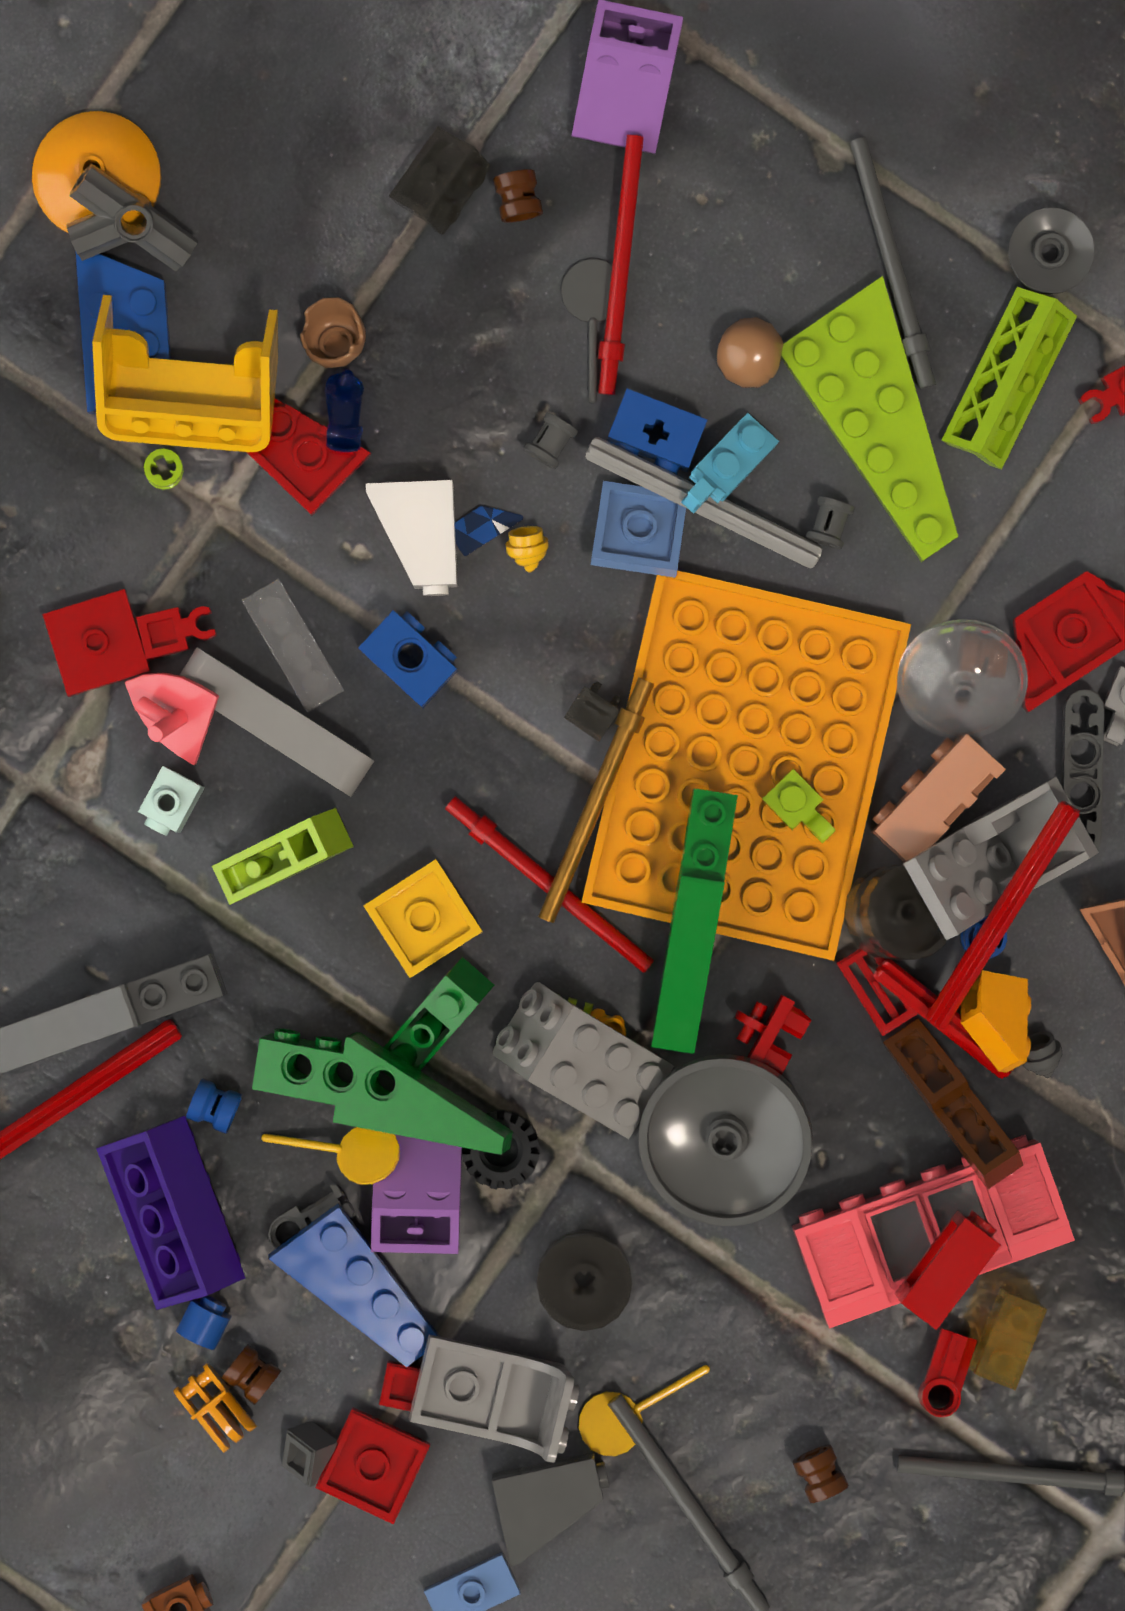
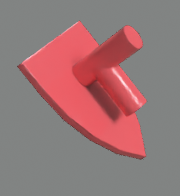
M147 673L125 681L135 711L138 712L148 728L150 739L154 742H161L179 757L192 765H196L219 695L193 680L170 673Z

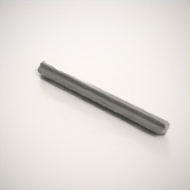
M595 437L591 441L586 451L585 457L587 460L687 508L681 501L688 495L687 493L695 485L694 483L600 437ZM709 497L695 512L807 568H813L820 559L822 547L819 544L727 499L716 503Z

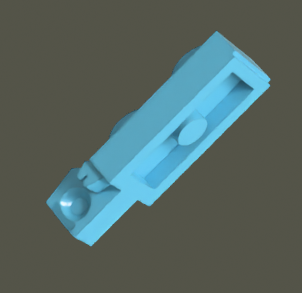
M747 413L693 469L689 478L695 485L681 503L694 514L709 497L716 503L723 502L776 447L779 440Z

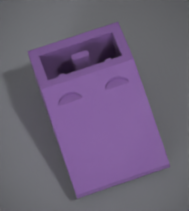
M598 0L572 137L625 148L627 135H639L644 137L642 152L656 154L682 30V16Z
M394 1134L400 1146L399 1161L390 1175L384 1180L373 1184L371 1252L458 1254L460 1250L462 1147Z

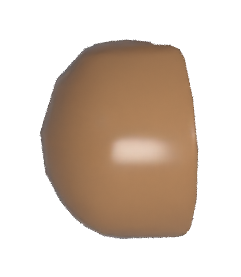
M340 297L322 298L306 309L304 312L305 325L300 333V339L306 354L313 362L325 368L343 367L359 356L365 344L366 328L353 304Z
M757 317L739 319L728 327L721 337L717 349V365L726 380L742 388H759L767 384L771 378H774L779 369L783 349L782 338L773 325Z

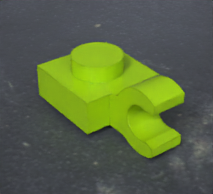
M794 769L762 798L763 802L791 830L802 822L822 844L836 831L815 810L823 801V798Z

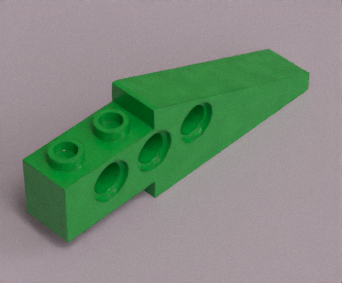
M695 788L692 790L651 1043L653 1048L695 1053L723 896L724 879L738 795Z
M276 1028L274 1033L259 1039L252 1085L253 1090L335 1105L333 1123L502 1155L511 1147L512 1130L361 1032H355L347 1036L344 1047L341 1046L342 1040L338 1038L317 1036L316 1041L301 1039L300 1032L284 1028ZM298 1054H302L310 1060L312 1070L309 1075H305L298 1070L296 1066ZM339 1062H344L352 1068L353 1080L351 1083L344 1082L339 1078L337 1073ZM381 1070H386L394 1076L395 1088L393 1091H388L380 1085L379 1073Z

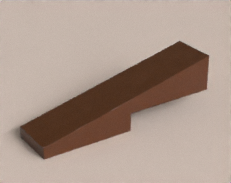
M919 1018L883 1042L887 1051L987 1189H990L1023 1166L1019 1150L969 1088L966 1078Z

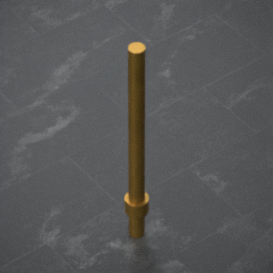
M638 678L626 708L620 709L614 723L618 725L538 915L543 920L551 923L555 922L634 732L639 733L645 719L641 715L654 687V684Z

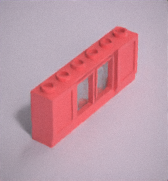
M1026 1135L1010 1139L1020 1152L1023 1166L990 1189L985 1187L963 1156L961 1158L963 1165L946 1170L945 1164L938 1165L920 1172L922 1179L906 1185L904 1179H899L879 1187L881 1194L865 1199L863 1193L839 1201L841 1208L824 1214L823 1209L818 1208L799 1215L800 1223L792 1225V1229L829 1329L900 1304L895 1292L957 1210L966 1217L973 1210L997 1230L993 1237L1001 1246L980 1274L1075 1241L1041 1143L1035 1139L1028 1141Z

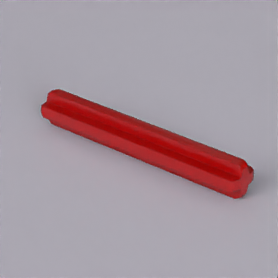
M892 959L882 961L873 974L878 982L926 1019V1014L938 997ZM957 1011L945 1029L937 1028L998 1078H1006L1012 1073L1013 1070L1004 1073L999 1072L963 1027L961 1015Z

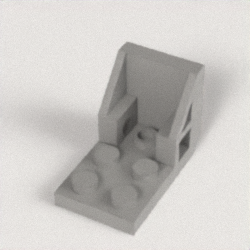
M1057 777L979 816L903 863L946 940L959 935L990 914L1058 803L1065 801L1071 804ZM1079 817L1033 890L1099 853Z

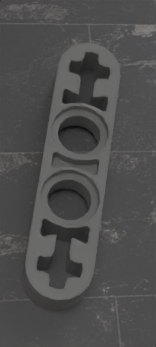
M1084 689L1070 694L1064 701L1062 709L1061 786L1071 804L1080 811V815L1093 812V821L1084 820V827L1088 834L1092 835V841L1098 850L1102 840L1104 705L1098 694ZM1081 697L1086 698L1088 705L1094 706V713L1086 717V728L1094 726L1095 735L1085 732L1071 735V726L1075 728L1080 727V714L1073 713L1072 706L1080 703ZM1078 740H1087L1094 748V757L1088 764H1078L1071 757V747ZM1080 782L1089 785L1094 795L1090 805L1084 808L1077 807L1070 799L1072 787Z

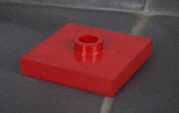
M126 589L42 614L68 697L151 672Z
M352 1407L337 1439L335 1451L325 1466L315 1488L394 1525L431 1443Z

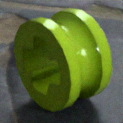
M165 448L156 449L145 459L144 472L146 478L155 488L162 490L171 489L181 481L184 472L183 464L179 456L172 450ZM161 458H165L167 464L175 463L176 465L175 471L170 470L172 477L167 480H163L160 474H152V467L157 468L156 461Z

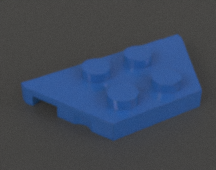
M76 253L87 412L89 414H96L92 341L103 295L112 296L113 329L134 331L144 337L149 347V358L171 360L166 283L162 279L101 254L82 261Z

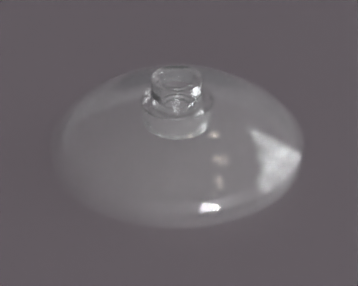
M969 619L942 622L920 633L904 651L897 672L898 694L907 714L925 730L941 737H949L950 739H957L965 734H968L971 738L982 737L1004 726L1020 709L1028 686L1025 659L1013 639L993 625ZM959 690H968L971 692L970 695H968L967 697H959L956 695V693Z

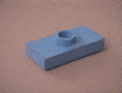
M503 1552L424 1589L426 1598L433 1611H486L521 1594Z

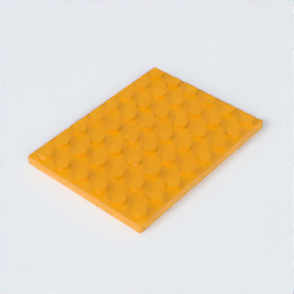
M678 570L676 578L657 575L628 701L638 678L653 683L654 687L641 715L645 717L639 733L634 732L604 803L581 903L671 923L692 790L695 788L738 795L716 934L834 961L911 624ZM792 769L823 798V801L815 810L836 830L823 844L802 822L791 830L762 800Z

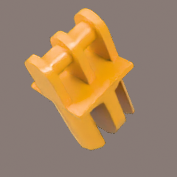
M206 1363L201 1374L197 1377L191 1375L186 1386L182 1389L177 1386L173 1392L190 1413L191 1419L196 1418L221 1451L225 1453L230 1449V1444L207 1415V1412L210 1413L226 1435L235 1443L244 1438V1434L221 1401L226 1404L247 1431L251 1432L257 1425L231 1394L229 1384L227 1385L209 1363ZM211 1381L220 1390L213 1397L205 1388ZM196 1393L205 1402L198 1409L190 1400Z

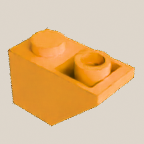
M982 970L961 1003V1024L999 1072L1007 1073L1026 1063L1030 1053L1031 1041L1027 1035L1028 1015L1031 1010L1028 979Z

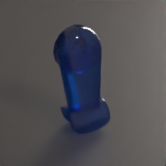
M349 369L330 376L325 386V399L329 418L326 446L331 450L340 452L360 450L363 426L359 425L364 387L362 382Z

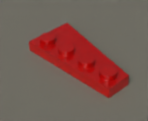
M276 398L274 399L269 444L261 451L246 452L311 516L372 455L366 449L350 442L333 430L317 423Z

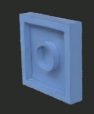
M603 481L591 565L676 578L686 508L642 486Z

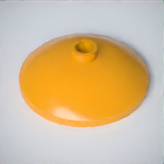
M83 112L58 123L41 141L32 167L33 190L39 206L45 215L64 232L68 233L66 228L68 223L92 214L90 210L69 196L77 179L91 163L99 164L100 170L132 193H139L145 196L151 202L152 207H154L161 187L160 161L150 139L130 120L109 112ZM136 210L128 211L122 216L123 220L130 225H138L145 220V216Z

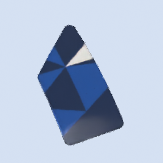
M480 506L455 522L456 545L461 553L467 556L522 521L523 516Z

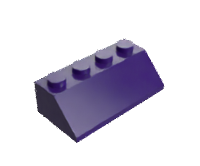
M185 1116L96 1148L156 1310L208 1296L246 1278L241 1267L240 1257L234 1248L226 1227L225 1217L219 1208L210 1184L209 1174L204 1168L195 1144L194 1134L189 1128Z

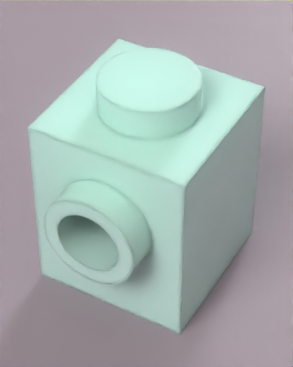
M162 766L138 811L147 816L144 825L165 836L168 835L170 829L181 833L205 787L168 767Z

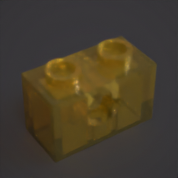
M1000 1287L969 1366L973 1373L1016 1391L1047 1308L1037 1301Z

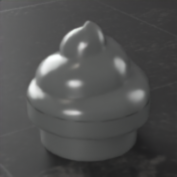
M1049 1032L1029 1035L1031 1041L1030 1053L1027 1057V1062L1022 1064V1066L1028 1071H1033L1036 1075L1050 1078L1058 1067L1063 1055L1061 1044Z

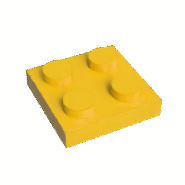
M437 859L363 905L409 978L483 932Z

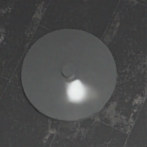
M717 1054L691 1060L673 1070L659 1083L650 1096L639 1127L640 1158L645 1173L654 1189L678 1212L691 1219L710 1225L740 1226L754 1223L774 1214L789 1202L800 1188L807 1174L812 1156V1124L799 1093L785 1077L773 1068L755 1059L739 1055Z

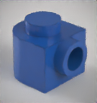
M204 1296L201 1300L197 1298L190 1301L176 1332L197 1345L215 1350L232 1315L224 1312L227 1307L225 1304L210 1296Z

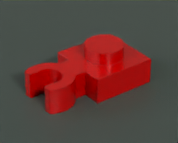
M1125 365L1101 378L1106 390H1089L1079 398L1080 405L1088 400H1096L1100 404L1101 410L1099 414H1095L1089 419L1091 424L1103 421L1114 406H1116L1121 417L1125 415Z
M205 606L195 608L187 618L183 619L179 607L136 617L146 659L150 660L190 650L188 637L195 636L200 640H210L216 637L217 632L215 629L200 631L197 627V621L201 616L212 614L211 608Z

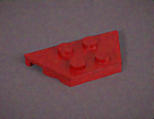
M1086 571L1013 619L1022 702L1026 713L1125 649L1124 592L1112 588L1102 579Z

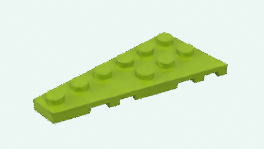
M882 276L783 344L781 360L919 560L923 562L958 537V533Z

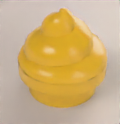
M524 526L509 531V540L505 543L506 553L515 560L517 565L524 566L527 572L534 571L538 567L539 561L545 557L549 547L548 538L543 536L542 528Z

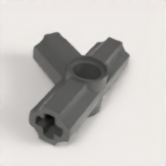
M92 163L82 172L70 191L69 196L92 212V214L70 222L66 226L71 243L82 261L124 243L131 242L138 244L168 267L177 271L186 263L198 243L197 238L153 208L151 202L145 196L139 193H132ZM136 210L145 216V220L141 224L130 225L123 220L122 216L128 211Z

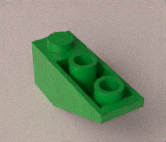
M462 957L384 1048L421 1071L495 985ZM382 1070L395 1081L394 1076L390 1072Z

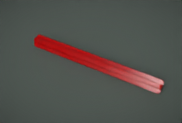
M1065 801L1058 803L926 1014V1020L940 1029H945L1079 817L1080 811Z
M171 1019L164 1021L1 1130L0 1159L180 1040L182 1035L177 1025Z

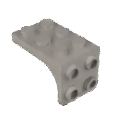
M536 982L522 996L518 1010L508 1026L499 1033L493 1049V1055L524 1079L627 1139L631 1137L639 1124L653 1091L674 1067L665 1059L594 1018L540 982Z
M429 1334L408 1419L413 1423L519 1446L537 1453L547 1462L554 1463L557 1453L563 1454L567 1445L569 1429L564 1427L567 1411L575 1409L579 1385L574 1384V1376L562 1363Z

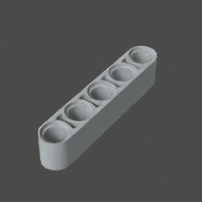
M198 647L179 674L218 694L219 698L215 707L217 712L350 797H352L374 763V760Z

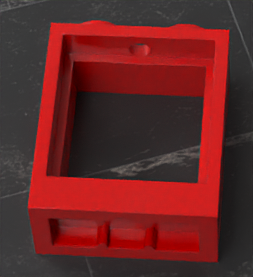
M957 1210L895 1292L900 1303L937 1330L1001 1246L993 1237L997 1230L973 1210L967 1217Z

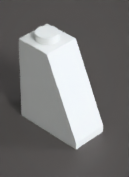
M453 481L366 483V493L414 588L423 589V596L449 595V587H458Z

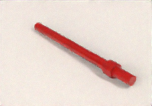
M627 135L605 335L604 341H599L598 359L602 360L598 394L615 395L618 364L623 362L625 344L621 343L644 141V137L639 135Z
M456 796L449 802L445 810L470 830L469 835L481 845L485 842L548 894L554 880L551 874L495 828L498 825L485 814L483 817L479 816ZM568 889L561 906L644 974L654 960L586 903H581L582 900Z

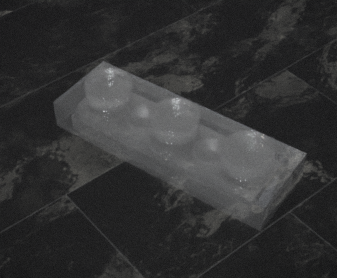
M279 579L241 600L307 713L345 691Z

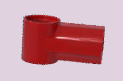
M943 1328L940 1329L925 1380L919 1387L918 1392L919 1402L928 1413L935 1417H947L957 1411L961 1402V1391L977 1344L976 1339ZM939 1384L946 1385L951 1394L948 1404L941 1408L932 1407L928 1400L930 1390Z

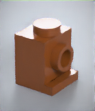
M193 1574L146 1596L141 1604L144 1611H172L171 1606L177 1602L184 1604L187 1611H211L209 1607L214 1605L205 1583L202 1581L197 1584Z

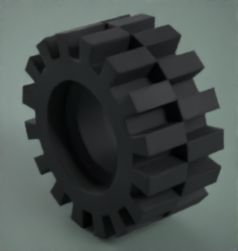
M505 1110L489 1111L486 1113L487 1115L513 1131L512 1137L518 1145L516 1159L509 1165L496 1166L487 1160L484 1151L462 1147L463 1162H465L466 1170L470 1176L472 1175L481 1185L484 1184L496 1190L497 1188L511 1189L513 1186L525 1182L534 1172L540 1155L538 1135L531 1123L516 1112Z

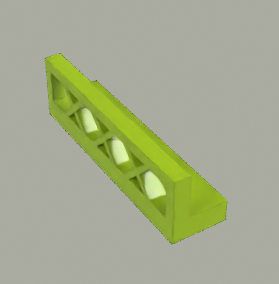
M1017 287L947 427L942 441L949 446L972 453L989 466L1002 470L1077 315L1056 298ZM1029 302L1038 305L1032 318L1020 325L1018 317L1025 303ZM1015 341L1017 349L1013 357L1001 363L999 355L1003 347ZM996 379L998 387L994 395L982 402L980 394L984 386ZM977 418L979 426L972 440L960 438L965 424Z

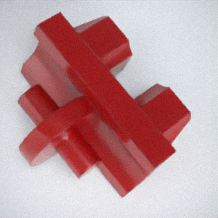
M782 994L765 1024L761 1023V1020L768 1007L758 1001L749 1016L739 1010L734 1016L735 1019L744 1023L736 1039L748 1045L755 1031L760 1032L747 1057L768 1065L781 1075L789 1063L792 1054L773 1044L777 1034L782 1029L801 1040L811 1023V1019L806 1014L793 1006L795 1002Z

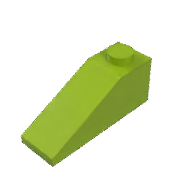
M334 808L285 829L213 865L212 868L229 905L320 864L354 846L337 809Z

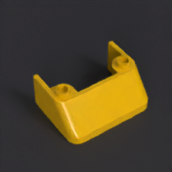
M103 295L92 346L97 427L104 436L116 441L239 452H258L267 447L272 430L278 365V310L269 309L263 342L249 341L241 344L236 349L234 365L149 358V347L144 337L134 331L113 329L112 296Z

